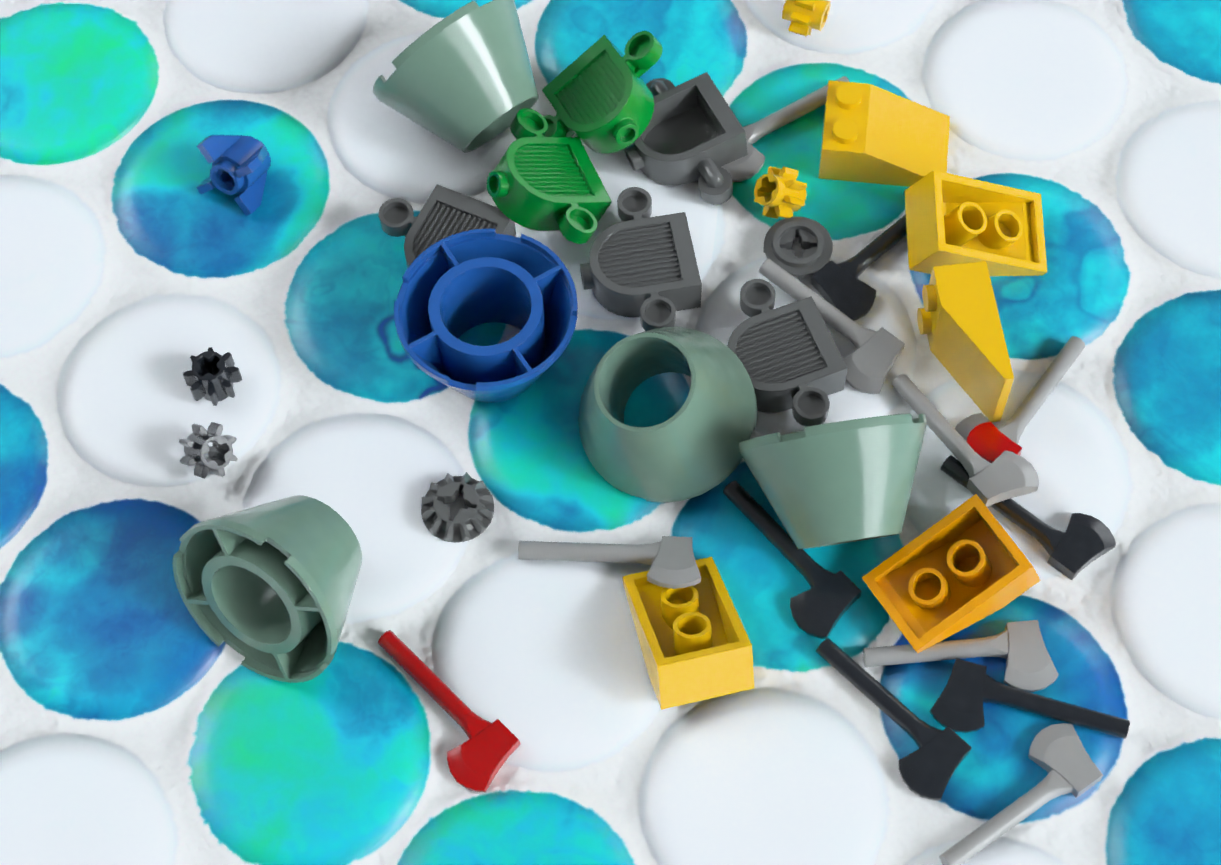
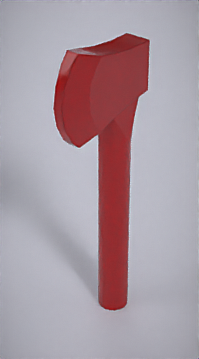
M391 630L386 631L379 638L378 644L437 702L469 738L468 741L447 752V763L450 773L456 782L466 789L475 792H486L502 765L520 746L519 739L499 719L491 723L475 714Z

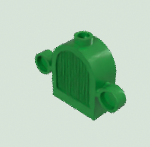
M641 31L628 40L625 46V55H623L604 34L542 89L557 112L555 116H543L548 124L544 137H572L575 134L591 150L601 154L618 152L635 142L649 125L654 111L652 92L641 76L660 59L663 50L661 43L649 31Z
M520 109L510 124V131L516 140L510 144L496 169L489 173L486 183L487 191L500 211L515 223L532 230L560 231L567 241L585 244L597 229V223L612 201L580 138L544 137L548 129L546 119L533 109Z

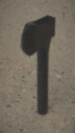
M906 214L854 257L838 264L831 260L811 277L810 283L822 297L853 321L866 316L873 307L876 298V290L857 278L866 268L907 235Z
M952 455L948 456L940 470L967 489L968 473L959 460ZM1011 498L991 505L999 513L1034 537L1050 555L1047 563L1070 580H1073L1091 562L1116 546L1115 538L1110 529L1101 520L1091 515L1072 513L1066 532H1062L1046 524Z
M736 480L732 481L725 487L723 494L803 575L811 589L790 598V610L794 621L807 634L821 639L828 638L842 615L861 597L862 591L841 570L836 574L816 563L803 549H797L789 534Z
M826 638L818 646L816 652L899 725L919 747L918 750L898 761L899 772L903 782L910 791L922 798L941 800L952 775L970 753L972 747L948 726L942 731L918 718L831 639Z
M958 658L955 660L952 673L944 690L930 710L932 717L943 727L946 728L948 726L954 732L961 733L974 732L984 728L983 703L1006 705L1122 739H1126L1130 726V720L1009 687L987 675L986 666Z

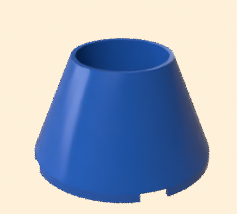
M486 228L451 235L423 251L402 277L403 283L397 300H394V321L397 335L402 347L413 363L430 377L473 400L486 403L503 402L519 396L552 366L567 348L576 327L578 314L577 293L573 279L565 264L551 249L524 234H521L519 238L511 235L496 234V229ZM484 323H506L521 330L511 339L490 346L472 345L458 339L467 330Z

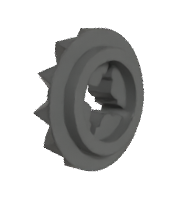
M791 217L778 221L768 230L764 239L763 253H765L767 259L772 260L789 274L796 275L801 280L805 275L815 274L830 261L833 243L828 231L817 221L806 217ZM795 237H798V243H801L802 249H805L801 259H797L794 251L791 250Z
M467 472L463 476H452L447 473L443 480L437 483L431 482L428 492L424 497H421V516L426 528L435 537L447 542L459 543L476 538L487 529L494 515L493 496L483 480L479 482L471 478ZM463 494L464 504L468 509H460L452 521L450 507L446 503H454L456 498Z

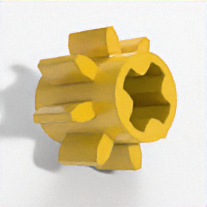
M785 0L782 19L791 21L788 31L807 37V35H811L812 29L819 31L823 29L830 11L831 2L828 0Z
M769 166L768 173L757 179L754 188V202L764 205L763 216L775 219L779 217L791 218L793 217V212L798 211L805 205L807 183L796 180L798 170L785 166L782 169Z

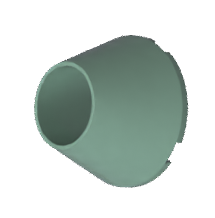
M475 0L459 8L403 50L392 61L396 70L387 80L383 75L379 76L372 89L373 94L380 102L464 153L483 146L508 129L520 109H531L539 98L515 1L493 0L479 7Z
M657 328L622 339L613 345L602 357L591 373L581 396L578 415L579 433L589 461L596 471L614 488L650 502L669 503L683 501L713 489L724 481L740 464L743 458L739 451V443L749 440L752 431L755 430L757 400L751 378L743 363L721 341L706 333L689 328ZM668 372L681 373L691 377L688 397L680 410L670 419L651 427H632L624 424V412L627 401L632 392L643 381L657 374Z
M911 413L876 416L804 427L803 431L781 436L780 432L740 442L739 451L797 549L893 536L902 532L927 426L926 415L918 414L916 419H912Z
M296 495L202 521L192 526L179 539L181 541L179 551L173 555L172 562L175 582L189 613L203 632L218 647L225 641L230 647L245 657L241 665L257 674L282 682H305L319 676L334 658L362 565V551L359 541L352 528L342 516L330 506L315 498Z

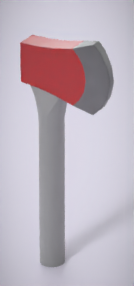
M1072 336L1011 418L1000 428H997L982 413H977L964 418L956 425L955 430L977 454L990 463L996 460L1004 451H1010L1020 456L1023 447L1018 445L1024 429L1084 350L1085 343L1080 338Z

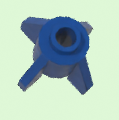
M211 135L206 137L197 145V148L209 164L212 163L210 176L196 187L200 194H204L214 188L227 195L240 193L234 200L246 216L252 214L261 205L267 171L271 166V158L266 146L251 136Z

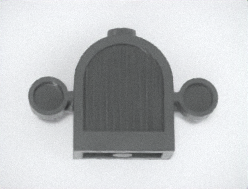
M707 72L676 87L671 81L664 78L649 81L646 85L654 98V111L649 125L642 135L632 145L624 148L630 166L634 171L641 169L648 178L664 185H684L698 180L700 196L706 203L719 205L727 202L733 194V183L730 173L722 168V166L748 155L746 133Z
M438 184L416 217L414 216L411 204L400 198L386 201L379 209V219L383 231L390 236L406 237L404 252L407 268L431 245L460 232L486 228L496 229V234L516 237L515 222L504 215L498 207Z
M629 187L623 190L617 199L618 216L623 222L616 223L602 231L591 246L589 263L580 264L583 289H592L596 300L605 309L616 315L640 317L641 326L645 331L674 327L676 311L701 307L702 283L686 213L681 212L650 217L652 213L650 194L643 188Z
M763 279L747 281L741 288L739 304L743 313L750 318L735 328L729 338L727 347L737 355L751 378L756 394L757 411L776 413L792 408V415L800 425L809 427L823 424L829 412L830 401L828 395L844 390L848 367L812 296L774 309L776 296L774 287Z

